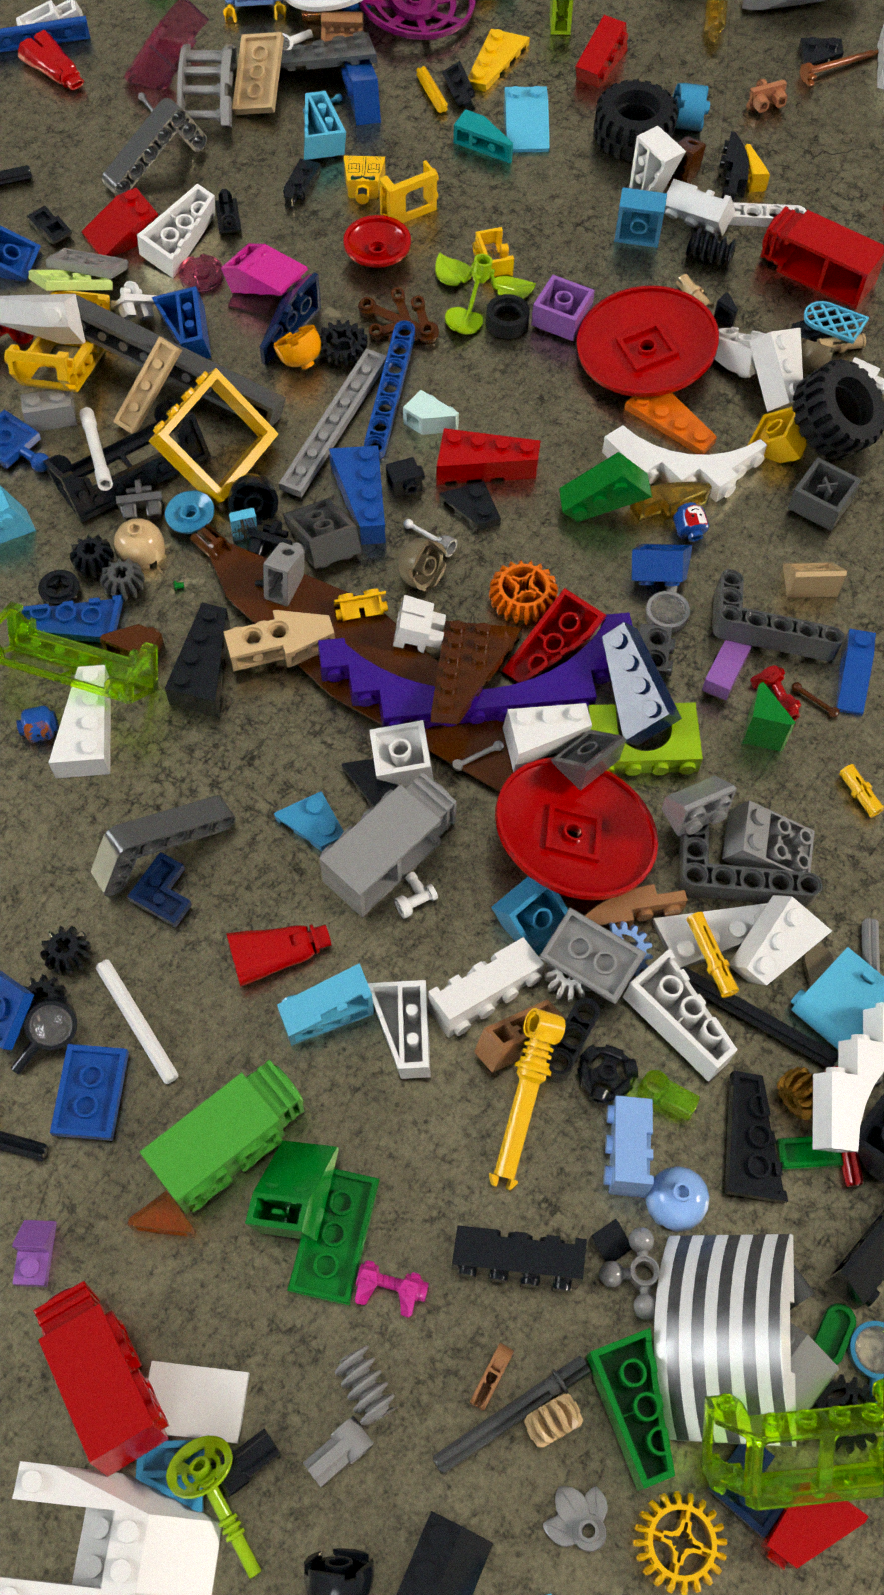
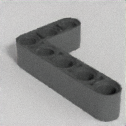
M164 98L102 175V183L116 196L134 187L175 134L195 152H199L205 147L207 137L184 109L170 98Z
M727 569L722 572L714 591L712 631L715 636L723 640L824 661H831L836 657L845 639L844 633L839 628L743 608V576L733 569Z
M217 795L115 825L103 836L91 869V874L105 896L116 895L126 887L137 858L223 832L235 823L236 817L223 798Z
M709 824L704 825L700 831L688 835L686 833L680 836L679 889L681 891L685 890L686 896L755 903H768L773 895L792 896L804 907H807L815 902L822 890V880L819 876L810 872L710 864ZM694 851L698 853L699 857L691 856L688 852ZM687 877H695L699 882H691ZM716 879L724 880L727 885H720ZM744 882H751L756 888L748 887ZM773 884L782 886L784 890H777ZM801 887H808L812 893L805 892Z

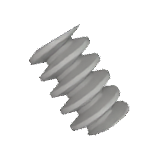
M368 1345L342 1358L338 1362V1364H341L335 1370L337 1377L346 1376L341 1383L342 1388H353L347 1396L348 1400H360L354 1407V1412L356 1414L366 1412L360 1420L362 1426L371 1425L399 1407H389L390 1402L395 1397L394 1394H382L388 1386L387 1381L376 1382V1379L382 1373L381 1369L370 1371L369 1368L374 1363L375 1358L364 1359L363 1355L369 1349Z

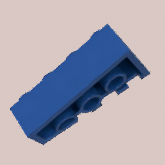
M378 445L329 448L330 467L344 498L345 506L350 513L351 521L356 525L360 544L386 543Z

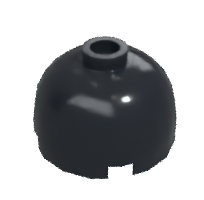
M258 474L241 476L233 482L229 490L230 512L254 508L257 525H261V521L268 518L269 520L272 519L278 510V495L274 485L267 478Z
M337 1548L333 1549L335 1556L322 1558V1551L308 1556L304 1561V1582L307 1595H369L372 1589L374 1560L372 1558L369 1561V1554L364 1551Z

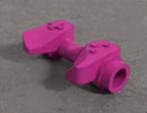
M367 1260L361 1263L356 1281L358 1288L355 1302L365 1305L376 1286L393 1291L396 1290L399 1294L401 1315L408 1318L413 1313L415 1302H425L429 1283L423 1281L420 1274L415 1272L407 1273L404 1279L379 1273V1266L375 1265V1262Z

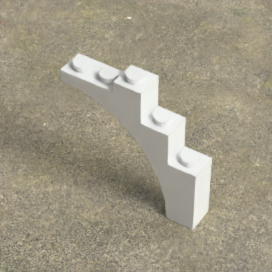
M622 425L604 437L602 453L609 458L620 452L648 473L650 484H653L660 478L677 495L686 490L690 491L697 484L709 497L717 502L723 497H729L735 491L736 481L752 467H758L764 461L767 444L759 439L746 447L726 453L711 455L686 454L653 445L636 436Z
M884 1002L876 1003L875 1008L863 1010V1034H853L849 1040L838 1041V1067H826V1072L813 1074V1150L835 1153L858 1152L860 1125L865 1105L875 1083L884 1072Z

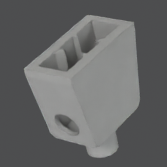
M283 542L279 543L264 562V599L288 607L304 576V554L306 549L302 544L293 543L289 545Z

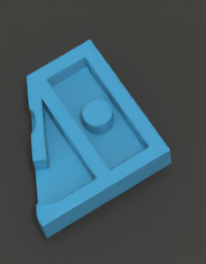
M322 791L274 813V818L278 823H284L293 829L296 835L302 839L309 840L311 845L320 851L336 842L344 832Z
M192 1440L165 1441L137 1459L136 1479L197 1512H204L205 1495L193 1499L180 1498L171 1492L166 1481L167 1468L171 1459L180 1448ZM205 1449L191 1455L185 1463L190 1465L195 1458L204 1456ZM178 1475V1485L185 1490L186 1486L182 1481V1475ZM192 1476L188 1477L190 1483L195 1481Z

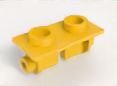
M369 589L363 592L364 595L354 596L353 593L339 595L333 604L334 607L340 608L335 610L337 620L342 619L345 622L360 619L359 609L364 608L365 617L384 615V612L388 611L387 601L382 602L381 599L385 598L386 591L379 592V589Z

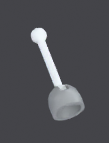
M406 519L403 523L406 529L411 528L427 538L441 543L446 550V555L443 554L445 557H450L455 552L458 544L457 539L449 535H442L438 538L413 524L411 519Z

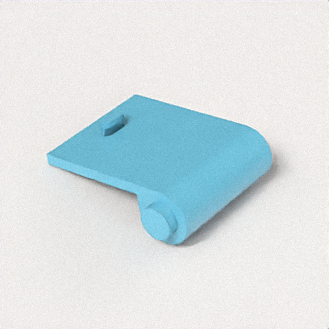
M847 947L806 992L801 989L790 1002L794 1007L791 1010L838 1050V1041L849 1040L853 1034H863V1010L875 1008L876 1003L884 1002V976Z

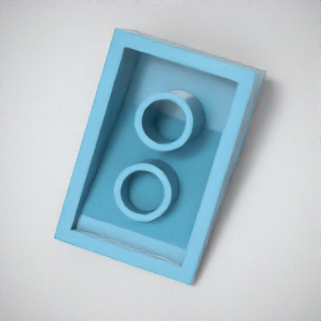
M547 86L505 87L503 107L505 136L513 142V153L549 152Z

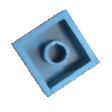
M623 187L614 242L658 248L667 193Z

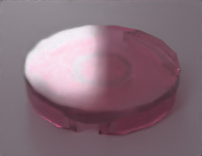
M201 254L200 257L196 258L194 256L188 257L179 267L180 282L184 288L196 286L199 293L213 291L224 280V274L221 269L222 264L214 256Z

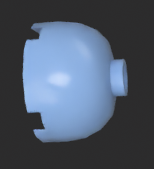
M676 1166L666 1168L655 1175L654 1185L645 1200L649 1214L658 1225H663L674 1232L691 1230L702 1221L708 1211L710 1197L707 1185L700 1175L689 1168Z

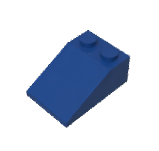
M1 225L0 278L26 282L29 270L32 269L41 245Z

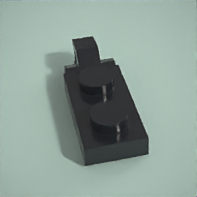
M458 61L442 71V74L456 103L459 106L464 104L467 110L473 111L476 108L471 99L475 97V91L461 62Z
M300 158L284 186L285 207L294 208L299 198L305 199L320 173V163Z

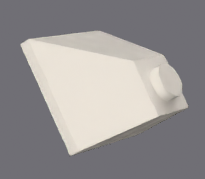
M423 720L370 730L377 779L407 787L423 772L431 780H434Z

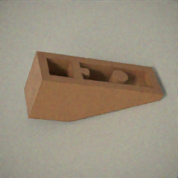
M548 999L483 1029L474 1053L492 1073L516 1062L521 1056L525 1055L522 1050L523 1048L527 1049L524 1042L529 1041V1038H526L523 1025L526 1015L532 1008L560 1015L566 1021V1018Z

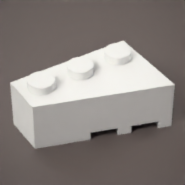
M801 328L771 331L749 341L767 412L793 405L795 402L793 400L794 392L798 383L803 379Z
M773 895L730 961V967L747 982L768 985L832 932V930L792 896Z
M426 980L368 983L372 993L374 1009L400 1078L431 1077Z

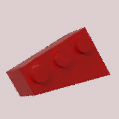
M603 15L575 66L576 80L596 88L601 86L627 52L628 33L626 22Z

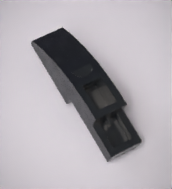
M731 131L730 140H725L719 168L723 169L721 178L725 179L724 185H728L724 186L721 199L728 195L731 196L733 202L735 196L744 198L749 174V162L741 139L736 132Z

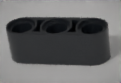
M581 998L574 1004L565 1021L566 1027L563 1038L555 1046L552 1045L551 1048L554 1051L553 1053L549 1052L552 1058L546 1062L550 1064L549 1069L552 1072L551 1076H547L550 1081L556 1083L563 1082L569 1077L592 1034L600 1013L599 1006L593 999ZM588 1011L592 1018L589 1020L579 1017L578 1012ZM568 1035H573L578 1038L579 1043L571 1045L564 1038ZM555 1060L562 1061L566 1069L561 1071L555 1070L551 1066V1062Z

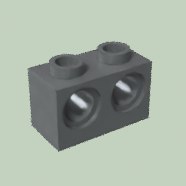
M641 623L639 633L665 682L666 676H671L673 660H669V654L674 653L676 639L671 638L672 628Z

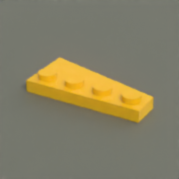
M490 29L468 76L473 89L486 92L500 77V73L503 70L506 71L510 66L513 58L517 59L521 54V50L528 47L530 37L505 32L500 29Z

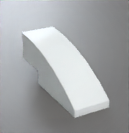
M49 0L17 17L16 21L17 26L79 17L83 16L75 0H66L57 6L54 5L52 0Z

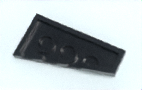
M735 1070L730 1073L725 1194L785 1204L788 1202L786 1190H783L781 1180L783 1172L781 1162L777 1160L774 1145L776 1144L774 1131H771L769 1121L771 1113L762 1075Z

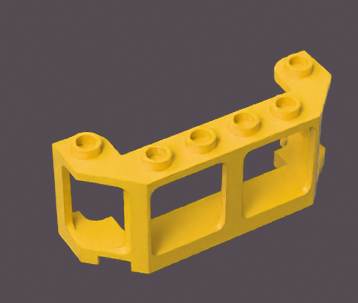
M55 290L51 292V294H76L111 311L109 295L72 290ZM37 337L26 351H21L18 345L11 344L5 351L4 359L5 363L8 364L9 374L21 386L78 392L106 349L85 340L84 344H60ZM55 345L80 347L73 358H69V352L59 351L57 355L49 354ZM39 367L56 368L59 382L31 378Z

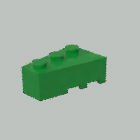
M617 452L559 488L562 512L576 522L652 498L648 473L620 452Z

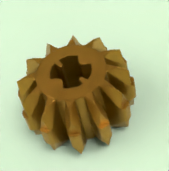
M797 1066L794 1069L788 1070L779 1078L777 1082L778 1094L783 1099V1104L789 1108L790 1113H794L800 1120L808 1121L813 1118L814 1073H810L805 1067L800 1068Z

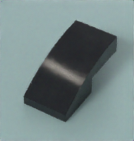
M46 206L27 215L29 224L52 244H56L72 234V231L59 216L55 217Z

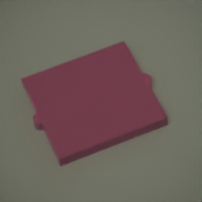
M232 293L228 308L267 316L271 305L274 304L275 295Z

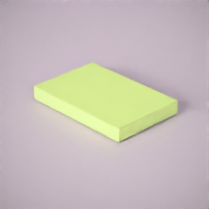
M29 270V279L46 291L113 290V282L108 278L65 270Z

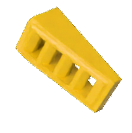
M746 144L745 150L749 162L748 190L749 192H764L767 189L770 177L769 171L752 146Z

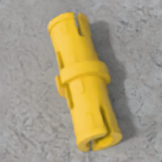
M850 764L840 771L839 775L852 791L851 796L854 799H858L870 818L877 816L884 810V805L881 804L871 790L873 788L872 785L862 778L854 764Z

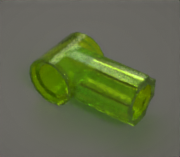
M659 1070L647 1072L637 1087L640 1098L652 1099L653 1104L666 1109L687 1122L690 1120L700 1099V1096L672 1082L665 1073ZM647 1082H655L659 1086L660 1092L654 1093L650 1091L647 1087Z

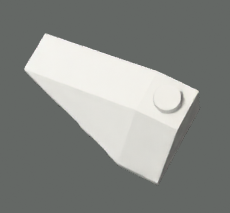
M76 294L0 296V325L60 344H84L86 342Z
M737 327L718 329L719 344L715 360L729 371L738 373L739 377L750 378L756 374L757 371L749 341L765 333L753 330L751 335L739 333V328Z

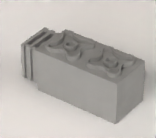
M423 772L406 788L400 784L394 791L389 790L374 807L369 808L362 815L360 822L354 827H348L336 842L327 846L322 851L319 860L323 882L363 918L407 874L441 844L439 837L445 830L449 829L451 824L456 822L457 801L451 797L444 787L431 780Z

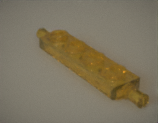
M707 0L704 33L711 42L717 41L718 33L726 27L728 0Z

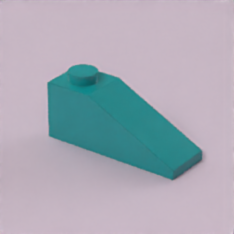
M465 109L454 124L453 143L511 164L513 142L485 116Z

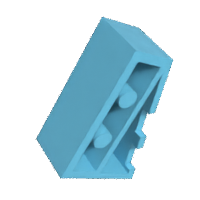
M0 486L1 544L36 531L27 509L2 486Z
M360 963L297 995L288 996L281 1003L277 1004L291 1046L374 1015L372 993Z

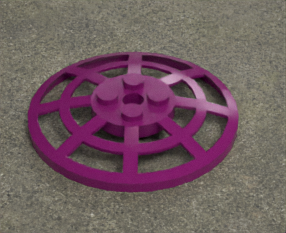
M363 0L358 4L364 14L374 24L394 35L416 40H432L452 35L463 28L472 17L476 0H468V11L465 18L453 17L456 11L457 0ZM450 3L449 13L446 15L438 12V5ZM366 5L375 6L378 13L388 22L386 23L374 15ZM382 8H392L397 15L392 19ZM432 17L441 20L439 23L427 26L425 23L426 20ZM405 19L415 21L418 27L404 25L401 22ZM447 23L456 24L441 31L430 32L445 26Z

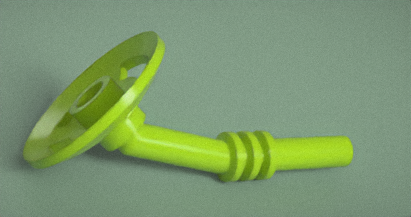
M208 1435L196 1438L180 1448L171 1459L166 1473L167 1485L171 1492L180 1498L193 1499L207 1495L220 1520L218 1526L219 1528L223 1527L222 1534L227 1535L226 1542L232 1543L249 1579H251L262 1570L243 1535L244 1527H239L241 1521L236 1520L237 1513L231 1512L218 1487L230 1471L233 1460L231 1448L223 1438ZM205 1449L204 1456L195 1458L190 1465L185 1463L191 1455ZM217 1450L224 1454L225 1463L223 1465L216 1454ZM212 1460L216 1462L215 1469H213L211 1466ZM178 1475H182V1481L186 1486L185 1490L178 1485ZM189 1476H192L195 1480L193 1483L189 1482Z

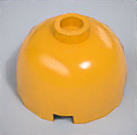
M314 324L298 328L299 332L294 334L289 332L274 342L275 352L285 365L293 368L301 366L302 370L315 364L313 360L318 357L321 351V339Z

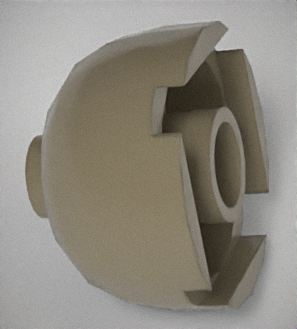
M801 338L803 375L807 376L808 372H813L828 363L832 358L835 348Z
M427 538L411 540L403 547L399 554L397 564L399 575L406 584L422 591H427L426 588L429 585L431 587L436 586L446 568V562L443 561V554L446 555L445 548L441 543Z

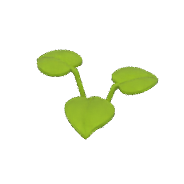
M441 252L436 259L435 273L442 283L457 286L461 282L467 283L471 277L475 281L468 310L462 307H453L448 309L445 314L446 324L452 330H456L461 334H474L483 325L482 315L471 312L479 283H485L490 277L492 288L497 290L498 296L512 294L524 300L534 290L536 283L510 276L494 278L495 270L491 269L493 260L486 254L476 255L471 267L462 261L449 258Z

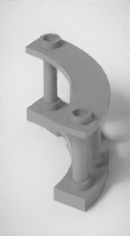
M183 44L181 47L178 66L177 105L185 110V95H217V97H220V108H217V110H185L193 120H217L221 122L223 128H232V98L228 96V88H232L233 71L230 70L237 68L236 44H225L222 50H191V44ZM192 62L220 63L218 67L192 66ZM187 76H218V78H221L220 83H217V85H186Z

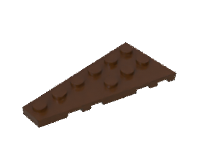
M459 620L445 621L431 710V722L460 723L471 708L473 699L481 694L482 687L485 683L488 684L503 663L504 656L507 652H511L515 641H519L522 637L523 628L490 625L488 623H466Z

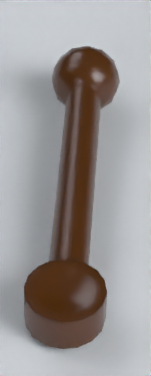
M799 682L792 684L793 692H800L827 710L831 717L836 718L839 716L840 710L838 708L830 707L803 689Z

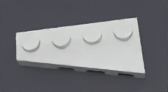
M768 903L703 912L722 954L741 946ZM694 913L653 918L652 921L666 951L669 948L675 955L674 960L680 969L683 967L689 968L706 961L686 921L687 917Z

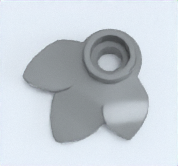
M597 1486L591 1488L585 1496L573 1487H558L555 1496L558 1515L543 1523L546 1534L562 1547L577 1545L585 1552L599 1550L607 1538L604 1519L608 1512V1504L604 1494ZM587 1526L595 1528V1535L591 1538L583 1536V1530Z

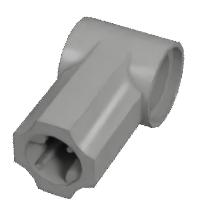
M354 1416L339 1426L330 1435L331 1439L303 1462L320 1487L324 1486L347 1464L350 1463L351 1465L374 1445L371 1438Z

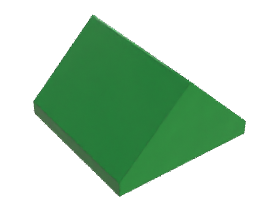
M764 682L758 685L748 711L742 743L780 752L784 750L796 722Z

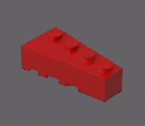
M444 428L436 466V485H445L447 481H457V484L467 483V480L481 479L484 482H491L494 478H503L504 481L536 479L541 440Z

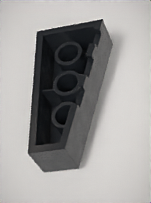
M201 603L165 686L169 705L219 718L227 654L223 631L230 630L227 608Z
M457 1225L451 1270H457L458 1276L476 1278V1274L489 1275L490 1281L498 1283H508V1279L520 1280L521 1286L529 1288H540V1284L552 1285L553 1291L561 1293H571L572 1289H578L583 1280L587 1239L575 1238V1244H567L564 1240L560 1239V1236L547 1235L546 1237H540L539 1240H533L532 1235L517 1231L509 1232L508 1237H501L502 1232L498 1229Z

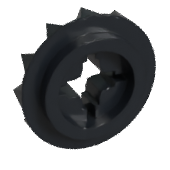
M54 570L47 573L38 585L41 599L45 600L47 604L52 603L56 606L65 601H70L72 598H77V592L80 590L78 578L67 570ZM61 582L64 589H61V592L57 594L56 589L59 588Z

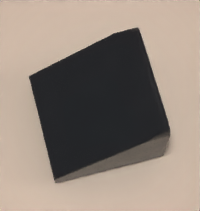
M726 292L717 300L714 318L730 328L734 327L738 309L730 294Z
M617 1219L611 1221L589 1238V1241L604 1263L607 1261H617L632 1250L629 1240Z

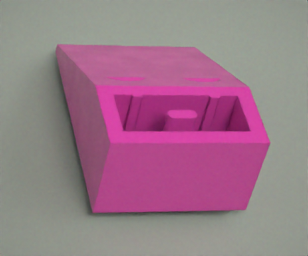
M248 243L221 267L231 292L242 293L243 295L250 293L281 296L288 291L287 289L293 283L301 279V276L308 270L307 266L266 244Z

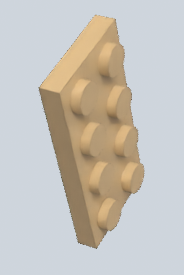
M282 32L242 34L232 111L235 115L275 113L284 41Z

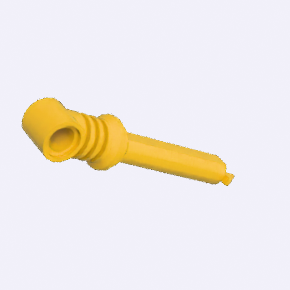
M532 1008L524 1020L523 1030L529 1041L524 1042V1045L527 1046V1049L523 1048L522 1050L525 1056H521L520 1060L516 1061L514 1065L518 1067L516 1073L519 1081L494 1174L489 1173L490 1182L493 1186L497 1187L499 1176L508 1178L505 1189L511 1190L518 1184L515 1176L539 1086L552 1073L549 1069L550 1064L546 1063L547 1060L552 1058L549 1052L553 1053L554 1051L550 1047L551 1045L555 1046L558 1044L565 1033V1020L560 1015Z

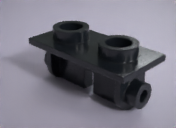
M222 189L218 195L219 200L215 201L219 234L241 231L237 198L232 199L231 192L227 189Z

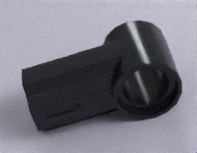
M265 1428L247 1440L238 1449L231 1450L233 1460L230 1471L219 1485L224 1496L229 1498L241 1490L252 1480L251 1477L281 1455ZM224 1455L220 1457L222 1465L225 1463ZM216 1462L211 1464L213 1469L216 1468Z

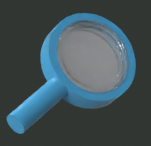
M868 1321L855 1328L847 1347V1354L854 1369L869 1379V1397L878 1396L879 1400L874 1404V1408L883 1410L884 1322ZM883 1415L876 1418V1420H883Z

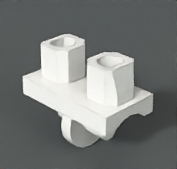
M127 281L120 288V298L117 301H110L111 309H119L121 317L127 320L137 316L135 310H137L140 321H148L154 317L152 297L156 295L142 294V290L139 289L138 284L134 281Z

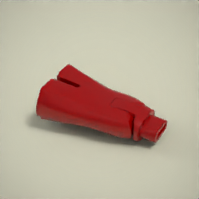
M46 30L36 33L34 40L27 38L20 42L18 57L27 65L42 72L65 88L76 90L84 84V80L80 77V72L73 61L63 52Z
M313 924L309 925V930L307 926L295 925L276 929L226 933L240 987L260 980L284 968L302 963L310 959L314 954L320 953V949L332 946L326 924L318 927H313Z

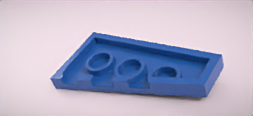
M122 595L112 596L113 599L100 600V597L90 598L89 602L82 603L65 601L57 606L40 604L15 607L9 631L11 635L100 642L102 634L117 630L123 597Z

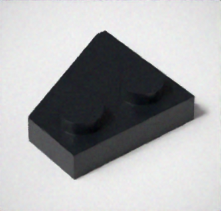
M801 38L799 44L802 64L808 62L813 65L817 63L818 65L842 58L844 53L842 39Z
M484 481L439 493L440 502L442 504H449L455 509V514L461 519L467 520L468 524L475 530L479 531L500 525V515Z
M374 759L342 763L343 773L350 777L355 784V788L361 795L366 797L371 808L382 799L386 792L389 790L394 791L399 786L377 779Z

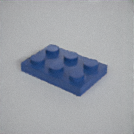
M67 1044L50 1129L52 1136L113 1141L129 1055L127 1049Z

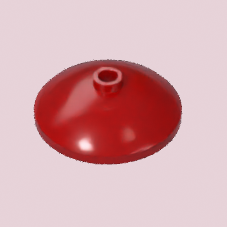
M371 215L353 222L345 231L343 243L347 255L355 262L366 267L384 268L398 263L408 254L411 247V235L408 228L399 220L384 215Z

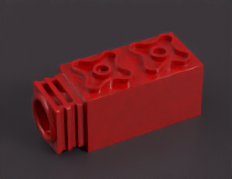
M785 206L773 218L765 232L760 257L766 258L767 261H772L775 265H778L776 272L857 309L877 282L884 263V245L808 209L804 214H798L795 210H790L789 207Z
M85 1281L57 1293L46 1303L33 1310L43 1333V1337L39 1338L38 1341L91 1465L109 1477L169 1440L165 1428L169 1426L168 1420L156 1398L150 1381L147 1377L144 1378L138 1369L142 1366V1363L130 1341L123 1322L117 1319L112 1310L107 1312L103 1308L99 1297Z

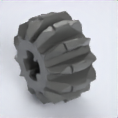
M118 558L116 563L109 561L108 567L102 568L100 582L107 596L122 595L123 599L127 602L129 596L137 598V592L143 591V583H145L144 573H142L138 563H133L130 558L124 562L120 558Z

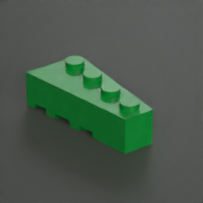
M650 1328L590 1351L585 1356L637 1491L675 1476Z

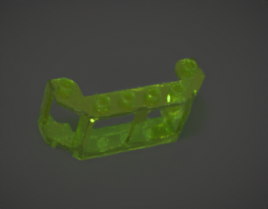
M884 1378L877 1380L873 1384L872 1393L878 1403L868 1402L859 1405L832 1406L809 1410L800 1409L798 1411L779 1413L768 1412L750 1416L742 1401L732 1394L722 1393L720 1395L705 1396L701 1467L711 1489L722 1495L728 1489L746 1497L745 1505L756 1511L884 1497V1436H878L877 1448L869 1449L868 1462L834 1465L835 1443L839 1437L884 1432ZM714 1422L716 1425L741 1435L746 1439L744 1470L740 1463H727L720 1458L718 1453H712ZM810 1439L820 1440L818 1467L762 1473L763 1450L766 1445Z

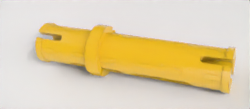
M696 912L688 916L686 921L706 960L708 974L713 976L722 998L736 994L739 988L730 973L729 961L724 959L707 924L704 913Z

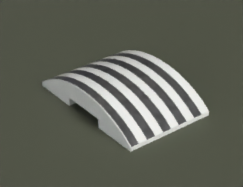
M792 1234L668 1237L661 1262L656 1294L654 1357L656 1358L657 1378L660 1394H662L663 1413L669 1440L796 1447L795 1373L791 1372L790 1303H794V1251Z

